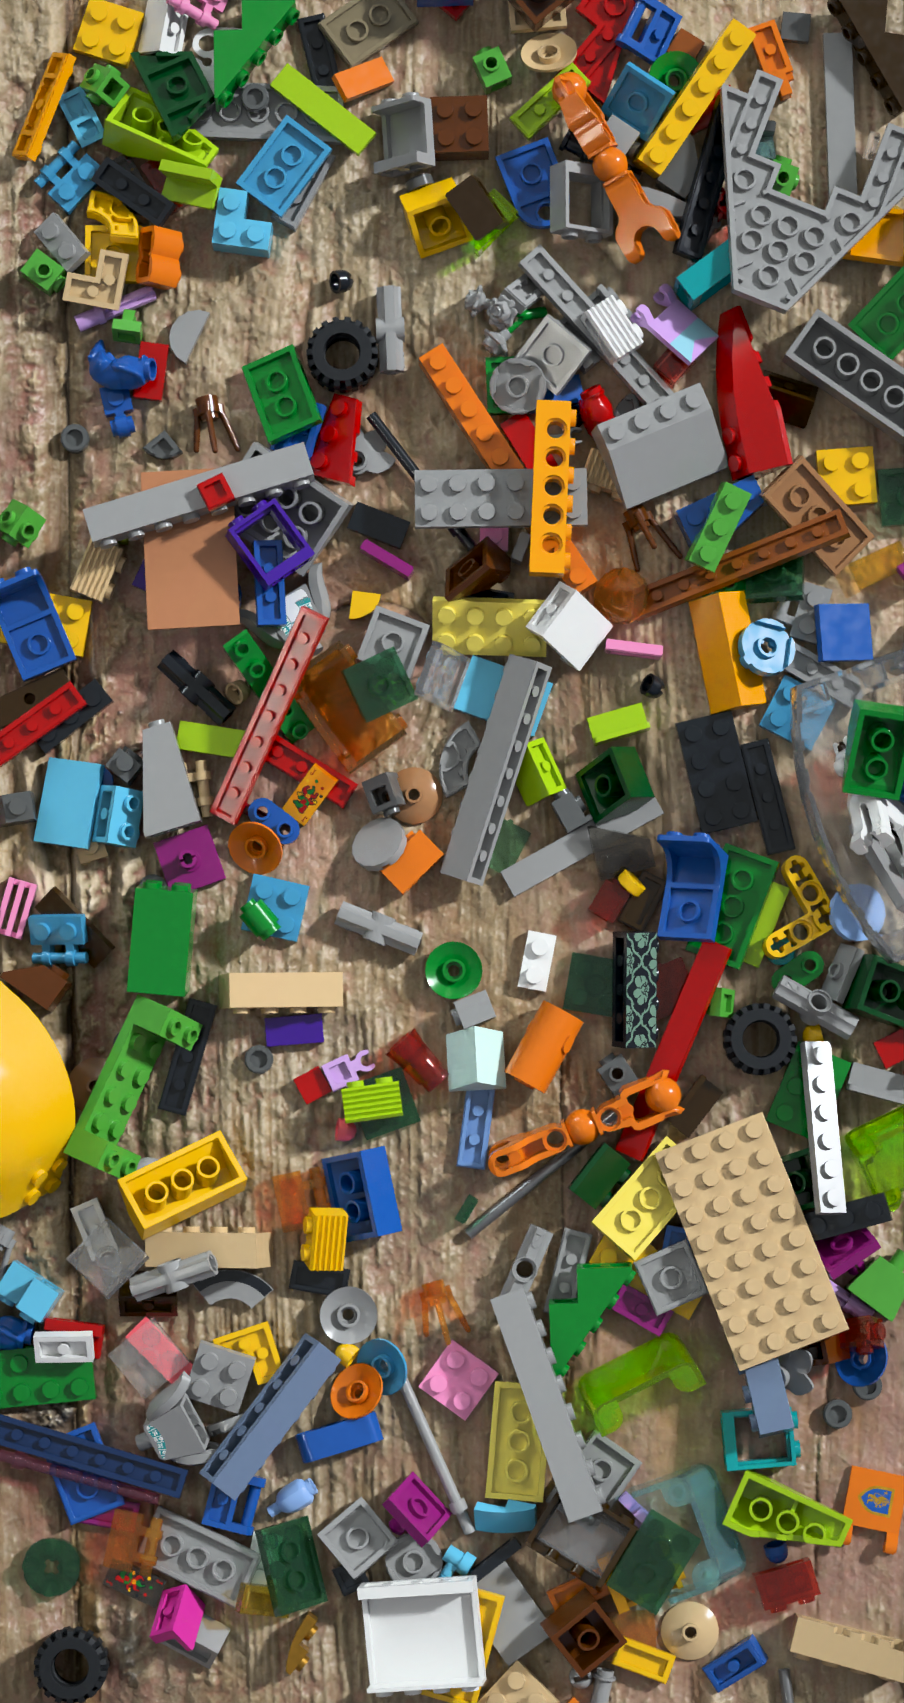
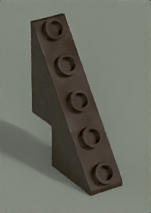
M828 0L827 7L829 12L838 19L845 39L852 43L858 62L865 66L870 75L872 86L882 95L887 112L897 117L904 112V35L885 32L888 0Z

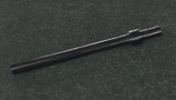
M373 412L366 419L415 482L414 470L420 469L378 414ZM448 528L447 530L451 535L457 537L467 551H470L477 545L465 530L466 528Z

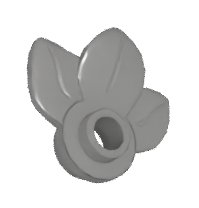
M360 428V435L356 437L355 451L358 453V457L361 458L362 463L359 466L353 467V475H361L366 471L374 474L383 473L391 468L396 461L392 455L384 452L386 444L375 430L364 434Z
M799 1349L778 1357L785 1390L789 1389L795 1395H804L811 1392L814 1384L807 1375L813 1366L811 1353L807 1350Z

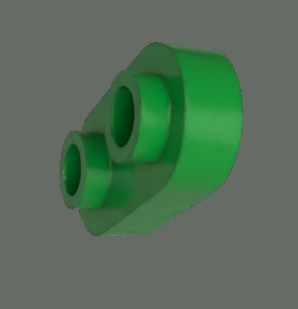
M805 951L773 973L771 977L773 990H775L783 975L790 977V979L803 986L816 979L824 969L822 957L814 951ZM807 960H812L815 963V967L811 971L805 968Z

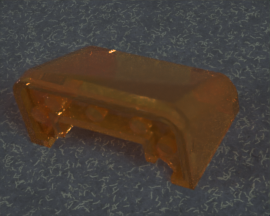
M339 640L310 661L294 698L352 778L407 736L405 729L408 728V725L399 713L394 716L387 709L357 667L354 660L358 656L349 644L343 646Z

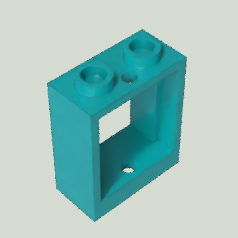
M728 240L676 277L673 291L690 311H693L731 282Z
M790 1406L794 1429H798L797 1411H792ZM752 1408L720 1411L726 1471L797 1465L796 1458H801L799 1440H794V1431L784 1433L786 1456L738 1460L734 1418L749 1417L748 1415L753 1414Z

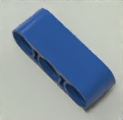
M372 1411L360 1419H344L295 1435L303 1463L313 1462L384 1439L376 1411Z

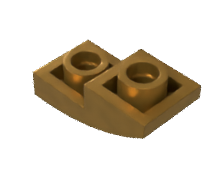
M308 1611L292 1640L286 1664V1672L289 1675L295 1669L300 1672L310 1659L306 1655L309 1647L302 1640L309 1641L319 1628L315 1625L318 1617L311 1611Z

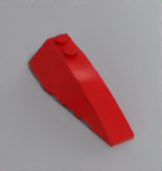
M735 306L720 314L719 337L717 338L716 349L717 401L722 439L725 443L732 481L743 480L751 475H754L755 479L761 478L793 464L778 400H773L769 391L772 384L769 376L764 377L760 368V364L763 361L759 351L753 350L751 345L753 336L741 306Z

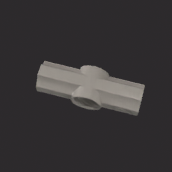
M394 285L377 287L376 303L378 318H376V340L379 343L380 374L393 375L404 373L403 342H405V329L401 308V287Z
M343 901L334 923L339 927L362 935V938L385 947L388 945L415 956L423 933L419 930L397 923L395 919L373 910L372 912L345 901Z
M783 975L772 994L773 999L798 1012L800 1019L805 1024L810 1026L819 1024L846 1040L851 1036L859 1021V1017L834 1004L827 992L818 989L811 991Z
M530 1224L499 1296L521 1288H525L526 1293L529 1292L553 1237V1233ZM521 1261H528L532 1264L533 1271L530 1275L521 1276L518 1274L516 1268Z
M210 1250L185 1259H173L158 1265L156 1269L130 1277L129 1288L137 1302L165 1292L170 1294L189 1287L191 1283L217 1275L218 1263L215 1255Z

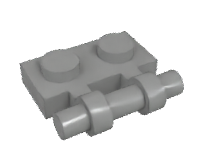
M786 576L784 585L780 586L778 592L780 596L777 609L772 612L771 619L783 625L791 626L789 638L792 637L793 639L816 645L814 605L829 604L833 590L805 582L802 592L794 590L797 579ZM791 600L799 602L795 616L787 614Z

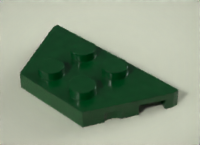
M168 51L156 52V56H140L139 52L130 53L131 59L173 143L177 142L215 102L214 93L193 52L178 51L177 53H169Z

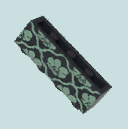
M613 931V1047L656 1048V1040L658 1038L656 1011L659 1007L657 997V982L659 979L657 953L659 951V941L657 939V932Z

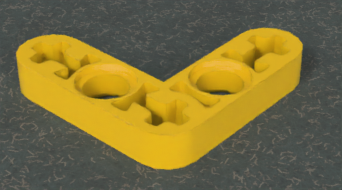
M799 855L786 859L781 866V873L805 915L764 939L762 949L764 954L770 959H780L833 929L829 919L827 924L825 922L820 924L818 921L821 914L830 915V899L808 861ZM792 863L793 865H800L801 869L798 871V874L790 872L789 869L792 868ZM805 877L809 879L808 881L803 882L799 886H797L796 882L800 881L801 879H804ZM806 886L814 888L817 893L816 899L812 902L807 901L803 897V889ZM822 902L823 905L819 907V910L818 908L813 911L810 907ZM796 925H802L806 928V939L799 940L794 936L793 929ZM787 937L790 942L779 948L780 952L771 949L770 946L774 944L773 940L778 942Z

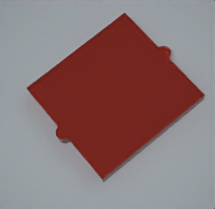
M682 957L664 964L657 963L659 971L657 982L659 1007L656 1011V1021L672 1015L689 974Z

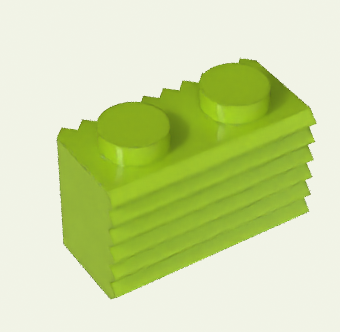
M392 1076L375 1078L376 1084L364 1086L363 1080L347 1082V1088L341 1089L346 1124L403 1116L399 1081L393 1082Z

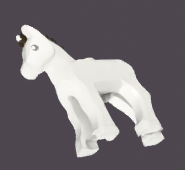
M847 736L844 737L843 742L841 741L839 744L835 742L833 744L836 754L833 767L836 774L842 778ZM848 793L847 808L853 829V836L849 847L856 854L863 855L868 852V846L873 844L872 835H874L879 840V845L886 850L904 880V806L898 800Z

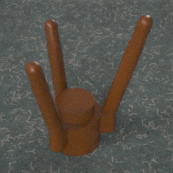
M205 395L196 398V408L193 409L194 452H199L201 420L203 423H207L212 452H218L213 424L214 421L219 419L218 415L235 451L240 452V446L225 414L224 404L218 403L216 395Z
M643 504L630 508L623 513L626 522L622 523L627 535L636 572L640 571V565L632 530H634L635 534L643 532L651 548L656 549L657 545L648 529L652 525L677 558H683L682 553L654 519L651 511H646Z

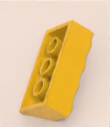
M219 1130L118 1179L117 1183L128 1215L141 1239L144 1240L244 1191L247 1177L222 1132Z

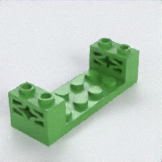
M137 994L63 1153L119 1179L136 1171L141 1156L118 1146L119 1139L123 1135L141 1092L149 1080L150 1073L161 1054L165 1041L191 1051L203 1025L167 1006Z

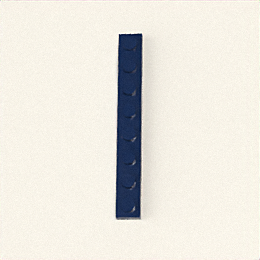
M0 1414L1 1446L175 1498H181L189 1471L187 1469Z

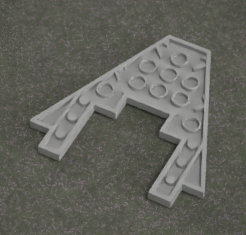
M757 69L748 93L723 84L720 89L731 293L785 315L904 198V128L888 123L860 196L834 186L825 210L773 190V185L782 164L755 154L783 83V79Z

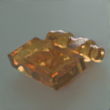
M320 1166L309 1168L311 1180L302 1181L300 1171L272 1176L283 1233L303 1229V1219L305 1216H308L309 1208H331V1203H327L324 1186L327 1184L325 1177H322ZM313 1189L315 1206L308 1207L304 1190Z
M115 1508L102 1566L131 1573L135 1561L142 1563L139 1575L151 1577L152 1568L156 1566L158 1559L155 1556L158 1541L162 1540L164 1531L161 1530L163 1519L152 1517L150 1527L142 1526L145 1514ZM140 1536L147 1537L144 1553L137 1552Z

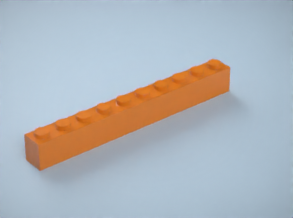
M441 343L419 357L420 368L486 469H524L444 344ZM531 527L525 528L527 532L530 534ZM548 539L542 544L543 549L548 553H554L559 548L558 543L552 539ZM566 541L565 552L571 553L570 570H564V576L557 578L582 595L595 587L598 580L573 542Z

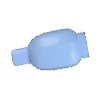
M310 1478L292 1481L278 1492L276 1502L267 1507L268 1513L273 1518L281 1512L292 1514L304 1509L313 1502L314 1495L318 1493L316 1485Z

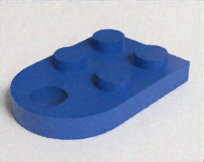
M546 137L495 156L496 164L516 215L524 224L535 229L550 228V220H543L538 212L544 206L550 207V166L558 163L550 141Z

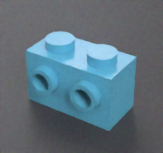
M101 785L92 842L117 847L136 848L137 840L140 836L141 813L143 812V791L120 786Z

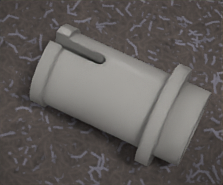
M598 1667L597 1672L593 1673L595 1683L590 1702L608 1703L612 1682L616 1681V1677L614 1676V1670Z

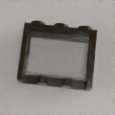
M557 1491L527 1538L526 1546L600 1592L638 1528L633 1526L635 1521L627 1515L620 1513L618 1516L609 1510L610 1505L607 1503L602 1504V1512L569 1523Z

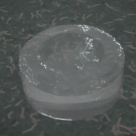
M870 131L863 151V159L869 161L874 159L881 137L880 133Z

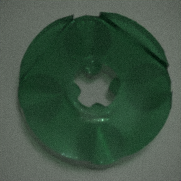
M56 1537L40 1539L29 1548L22 1564L24 1578L27 1584L39 1594H43L46 1597L62 1595L69 1591L79 1579L81 1571L80 1554L76 1547L66 1539ZM49 1559L51 1562L57 1560L59 1562L57 1566L59 1572L57 1574L45 1571L47 1567L46 1560Z

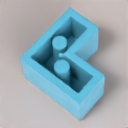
M220 187L212 236L213 250L270 258L273 237L272 222L247 219L249 206L248 191Z
M18 1260L12 1262L0 1281V1300L10 1307L16 1304V1308L21 1311L19 1316L31 1324L44 1322L65 1292Z

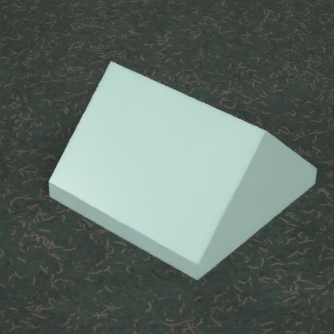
M472 1026L446 1034L449 1092L506 1089L504 1038L502 1031Z

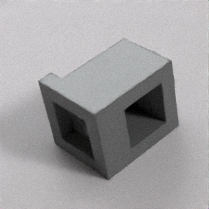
M125 746L123 749L119 748L105 766L131 786L143 771V759Z
M385 772L361 782L373 815L383 814L384 818L392 817L401 812L399 807L406 805L397 780L399 778L397 772ZM387 793L389 795L390 801H388L386 798Z
M568 788L553 796L555 801L550 806L566 834L593 820L591 814L584 815L583 812L587 809L580 796L574 797Z
M612 1052L599 1061L601 1067L597 1069V1072L614 1097L620 1095L619 1089L621 1086L638 1080L622 1054L615 1056ZM619 1068L622 1070L623 1075L620 1079L613 1078V1069Z

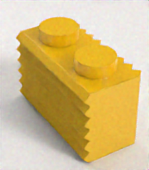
M309 1208L308 1216L304 1217L303 1231L307 1236L306 1244L301 1245L300 1255L301 1260L304 1261L310 1271H343L348 1214L344 1208Z

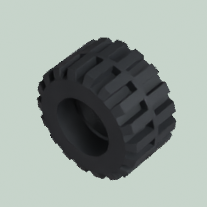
M334 317L332 322L328 323L327 320L322 322V327L319 329L316 327L312 338L309 337L308 349H306L308 366L313 378H316L318 384L322 387H328V391L335 392V390H340V393H346V390L352 389V392L358 390L359 386L362 385L364 387L368 384V379L370 377L373 378L375 374V368L378 366L377 343L375 337L371 335V330L368 327H363L362 322L359 320L353 322L351 317H345L344 320ZM339 341H347L354 344L359 350V359L356 364L347 369H336L329 365L326 360V351L332 344Z
M754 1003L737 1010L728 1019L726 1028L723 1030V1048L733 1066L747 1074L767 1075L777 1072L784 1065H787L791 1056L795 1053V1043L797 1042V1036H795L796 1028L791 1023L787 1013H783L782 1009L768 1003ZM753 1023H766L775 1031V1048L766 1056H754L743 1045L744 1031Z
M71 1626L64 1627L62 1630H57L47 1637L38 1649L37 1656L34 1659V1677L38 1678L37 1685L39 1689L43 1688L46 1691L44 1695L48 1698L50 1696L55 1698L54 1702H85L87 1698H92L107 1678L110 1660L107 1658L108 1650L107 1647H103L102 1639L100 1637L96 1638L93 1635V1631L88 1630L87 1632L83 1630V1627L79 1626L76 1628H71ZM75 1649L86 1657L89 1669L87 1675L82 1680L68 1681L58 1674L55 1667V1659L61 1651Z

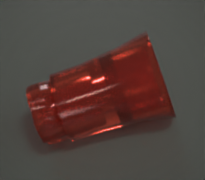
M415 1027L408 1031L385 1053L387 1057L405 1070L419 1086L422 1084L428 1093L437 1087L449 1074L441 1067L442 1063L424 1043Z

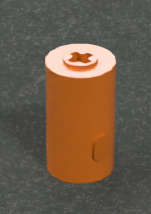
M543 1000L504 1072L514 1077V1080L532 1090L536 1089L545 1094L566 1054L570 1051L584 1022Z

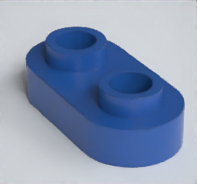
M266 798L256 799L250 804L248 816L251 822H258L269 827L278 836L283 845L291 844L297 840L300 834V827L292 816ZM260 807H265L268 810V814L263 818L257 815V810ZM284 824L289 825L291 828L290 833L287 835L280 833V827Z

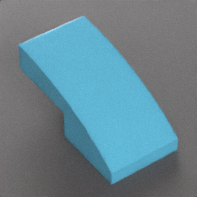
M77 87L63 94L59 105L81 148H84L102 139L104 128L90 101L86 99L85 91L81 87Z
M508 1499L505 1507L477 1501L474 1508L475 1530L492 1533H518L533 1530L537 1524L536 1505Z

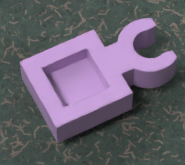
M368 1050L360 1051L356 1055L355 1060L350 1061L348 1054L321 1066L333 1093L346 1087L347 1082L359 1081L356 1072H370L375 1068L374 1063L369 1066L361 1064V1058L369 1054Z
M627 1491L618 1498L636 1517L634 1524L644 1534L650 1531L655 1536L662 1529L661 1524Z

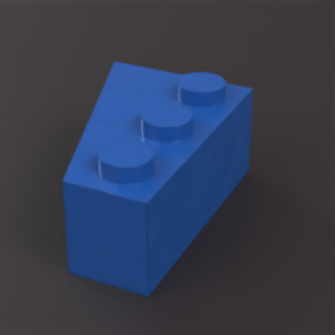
M754 475L732 484L752 494L735 531L751 518L765 502L759 496L762 491ZM716 492L675 512L674 518L689 549L696 534L701 531L710 512L709 507Z

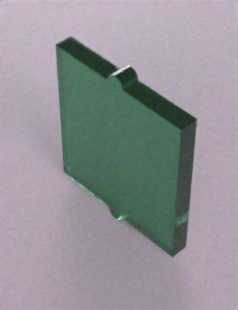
M504 819L488 869L491 868L500 873L515 864L531 833L513 824V820L509 819L507 821Z

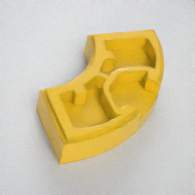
M91 190L86 211L87 218L97 220L107 227L110 232V242L139 245L138 223L133 212H130L122 204V201L104 192Z

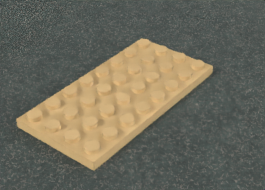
M763 1112L654 1153L740 1372L849 1330Z

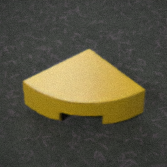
M352 591L349 620H359L373 612L376 605L378 606L381 594Z

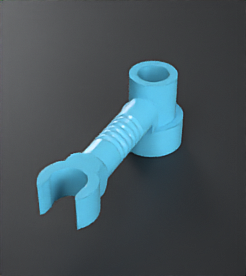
M450 1545L442 1558L447 1563L438 1577H452L454 1572L466 1576L477 1557L468 1551L465 1554L453 1545Z

